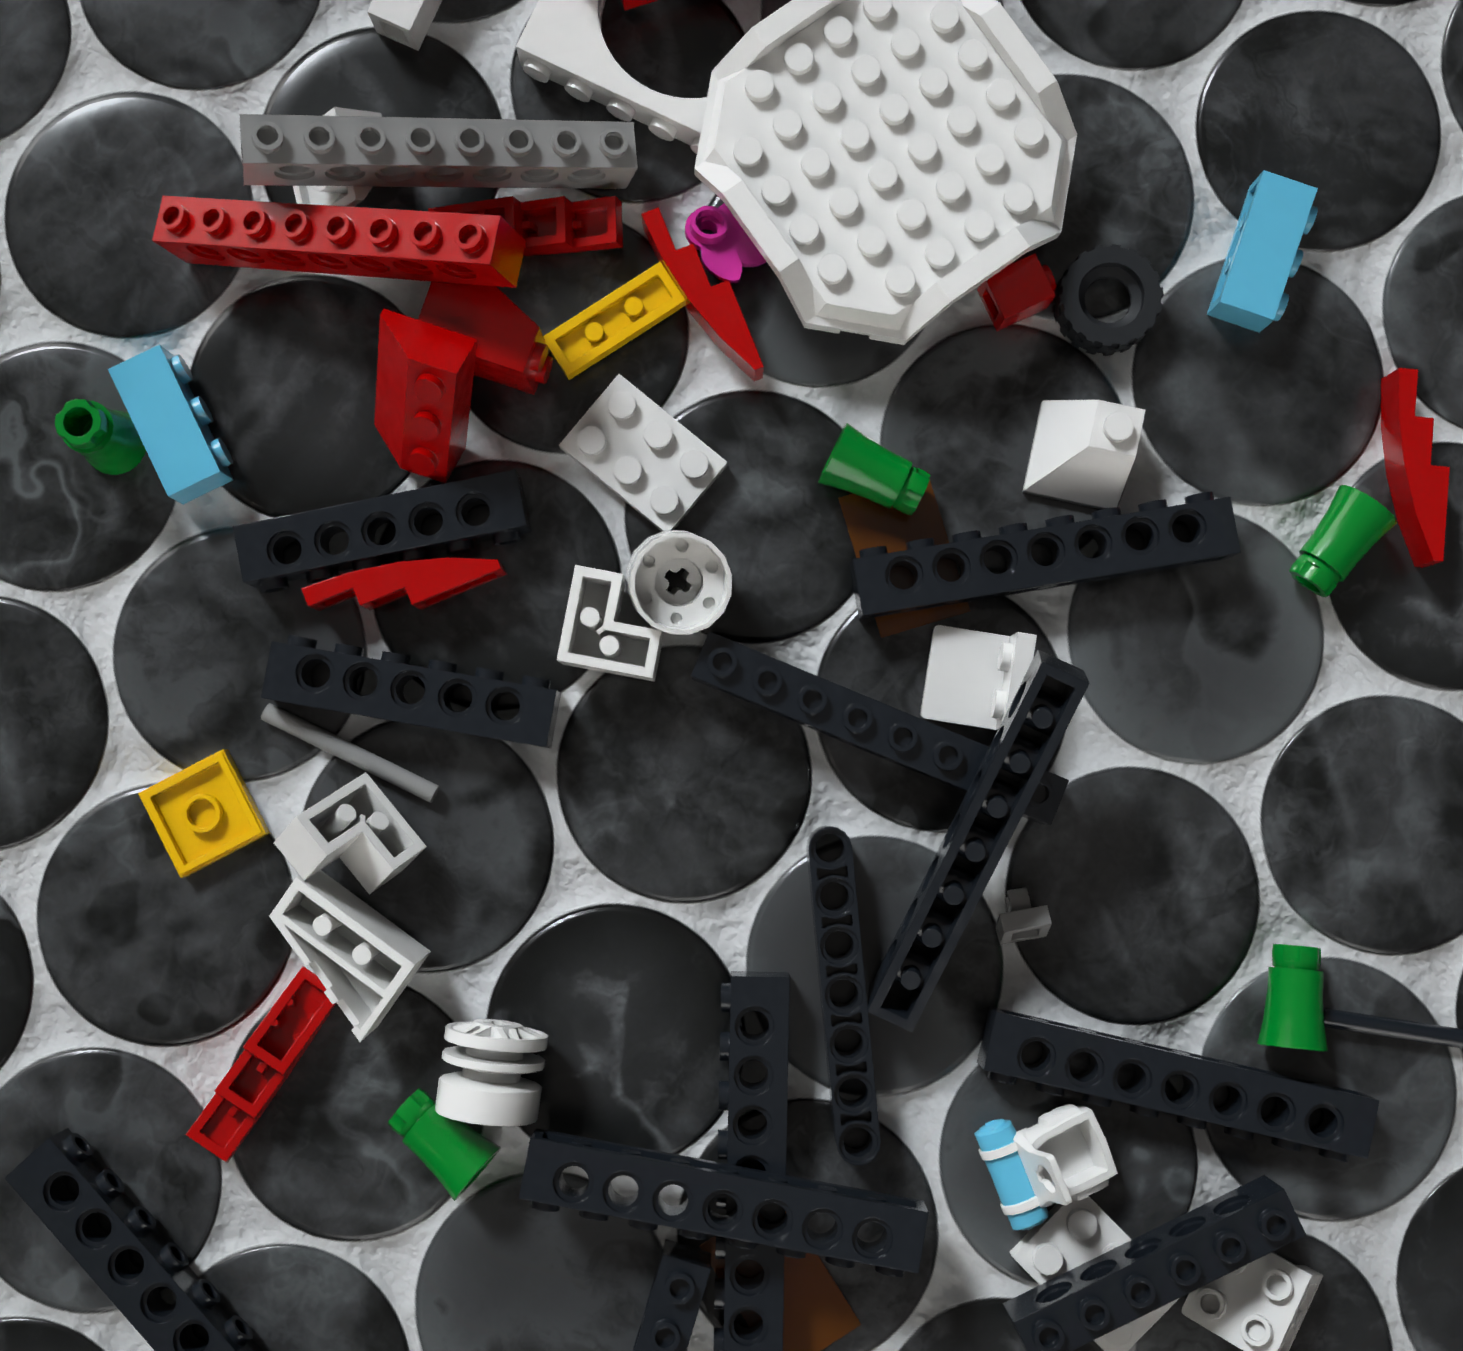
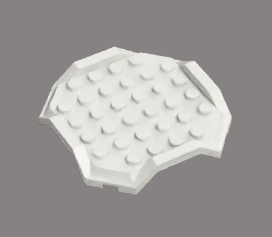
M791 0L751 27L712 70L694 174L725 203L779 278L804 328L840 334V331L868 335L871 340L905 345L945 309L1025 253L1058 238L1062 231L1077 132L1056 78L1001 3L996 0Z

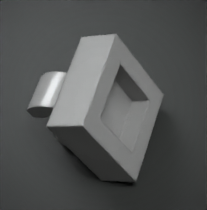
M1026 887L1008 890V897L1005 898L1007 913L999 914L996 924L1000 945L1046 937L1052 925L1048 906L1031 908Z

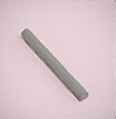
M271 703L265 707L261 715V720L432 803L438 793L439 785Z

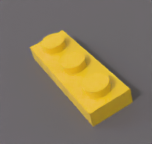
M658 262L543 337L549 351L568 380H570L686 306V300L662 263Z

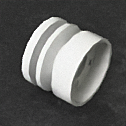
M665 530L647 537L634 550L626 568V589L634 608L652 627L668 634L691 635L710 627L724 613L732 595V573L725 556L711 541L685 530ZM681 568H684L685 571L682 577L687 581L686 586L683 589L674 587L671 592L667 591L669 582L664 578L665 574L669 570L677 573Z
M477 1019L470 1022L447 1024L444 1039L459 1046L445 1048L442 1051V1059L447 1063L463 1068V1070L443 1074L439 1078L435 1111L446 1118L471 1124L523 1126L536 1123L539 1115L542 1086L534 1081L522 1078L521 1074L544 1069L545 1059L531 1052L544 1051L547 1048L548 1035L542 1031L524 1027L516 1022L497 1019Z

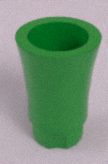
M74 399L66 402L64 408L55 416L56 431L63 438L66 445L84 456L93 468L109 475L126 473L135 468L145 455L146 449L127 412L109 409L95 401Z
M846 423L827 460L818 483L848 491L888 509L893 506V508L904 514L912 515L925 493L931 475L920 468L912 466L911 461L877 444Z
M1340 485L1327 512L1299 551L1300 556L1292 564L1289 570L1291 577L1321 597H1328L1338 582H1343L1372 546L1397 524L1396 518L1386 507L1366 493L1347 485Z
M1273 944L1272 965L1274 967H1268L1265 1009L1257 1044L1328 1051L1323 1006L1324 972L1319 971L1321 948Z
M419 1088L397 1109L388 1121V1125L399 1136L404 1138L402 1143L427 1166L455 1201L489 1165L501 1147L476 1132L465 1122L439 1115L435 1111V1101L428 1093Z

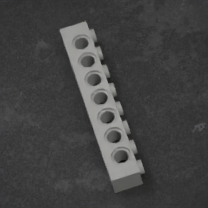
M240 114L244 185L626 189L638 168L634 122Z

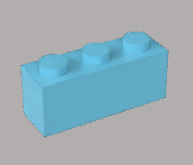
M1265 170L1250 185L1207 312L1208 316L1258 333L1271 322L1280 320L1289 300V294L1283 293L1288 277H1294L1303 258L1304 252L1298 249L1302 235L1309 233L1317 216L1318 207L1312 206L1318 188Z
M159 344L108 369L168 497L181 504H185L234 480L228 468L229 465L233 464L232 457L224 442L220 438L214 439L207 425L213 422L212 415L200 396L194 397L188 385V382L193 380V376L180 354L174 356Z

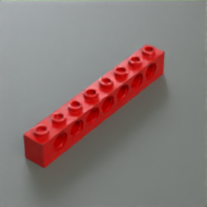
M178 196L162 197L152 238L153 242L184 262L191 264L511 288L517 287L526 240L499 215Z

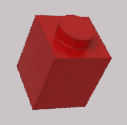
M1036 253L1008 265L979 285L977 289L996 331L1047 309L1056 296L1054 293L1056 282L1053 273L1046 264L1041 266Z

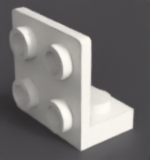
M935 626L932 633L920 711L921 718L998 731L1034 658L1037 635L1017 632L1011 636L949 626Z
M1271 1252L1190 1292L1182 1307V1314L1243 1351H1289L1323 1275L1306 1265H1295Z

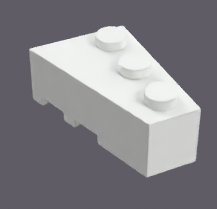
M321 870L305 881L300 875L297 876L269 916L304 966L310 965L327 990L324 993L332 1004L337 1003L354 1027L351 1031L359 1042L379 1026L431 952Z

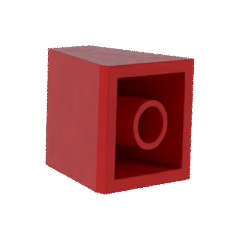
M431 282L418 320L477 339L474 375L535 395L538 384H545L547 382L553 365V357L548 356L550 351L540 327L496 286Z

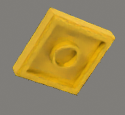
M222 749L138 793L180 878L187 877L270 833L228 749Z

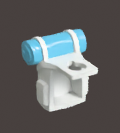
M1065 1104L1039 1116L1038 1124L1016 1131L1010 1120L996 1119L986 1122L985 1125L974 1133L980 1147L978 1150L982 1160L985 1161L1001 1201V1209L1004 1215H1007L1013 1230L1033 1229L1048 1218V1206H1051L1053 1203L1067 1205L1072 1200L1079 1201L1088 1198L1089 1195L1107 1187L1109 1179L1118 1174L1100 1125L1092 1109L1086 1106Z

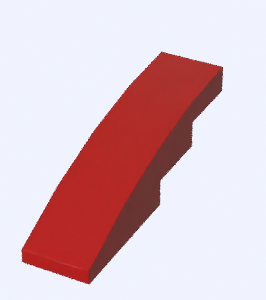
M514 196L428 208V211L501 216L526 240L523 256L576 253L623 247L622 201L616 196L571 202L565 196L520 202Z
M659 207L642 213L643 230L658 262L662 263L685 298V307L717 347L754 382L762 379L764 366L729 280L711 286L694 243L676 250Z
M1398 368L1381 379V434L1385 469L1397 522L1414 567L1425 568L1443 562L1450 467L1431 465L1434 418L1415 416L1418 369Z
M436 558L401 561L348 572L301 588L307 605L318 611L355 596L360 606L373 610L407 595L411 604L422 610L507 575L504 565L498 559Z
M302 966L243 1046L245 1050L214 1090L216 1094L185 1134L226 1163L229 1162L259 1120L337 1004H332L325 995L324 991L327 989L316 974Z

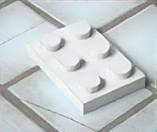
M620 374L615 377L559 444L565 453L660 531L674 530L728 466L726 460Z
M1089 1196L1079 1201L1072 1200L1067 1205L1057 1203L1048 1212V1218L1042 1224L1031 1229L1010 1251V1254L1041 1285L1132 1239ZM1178 1299L1094 1341L1104 1351H1129Z

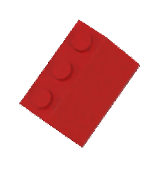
M383 309L380 313L374 425L401 469L446 483L466 449L477 339Z

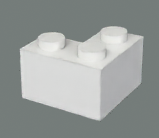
M575 565L557 661L563 665L655 682L664 635L661 630L619 622L626 586V579L623 574Z
M366 772L297 815L274 842L304 881L337 858H340L369 895L401 873L427 847Z

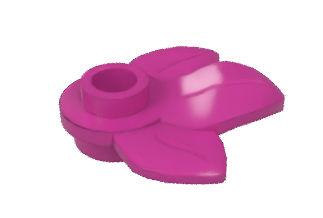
M725 203L718 208L702 206L687 218L685 237L688 243H694L695 248L701 252V260L705 269L719 280H729L730 283H738L741 278L742 267H755L766 263V260ZM708 229L711 230L714 234H706L703 233L701 230Z

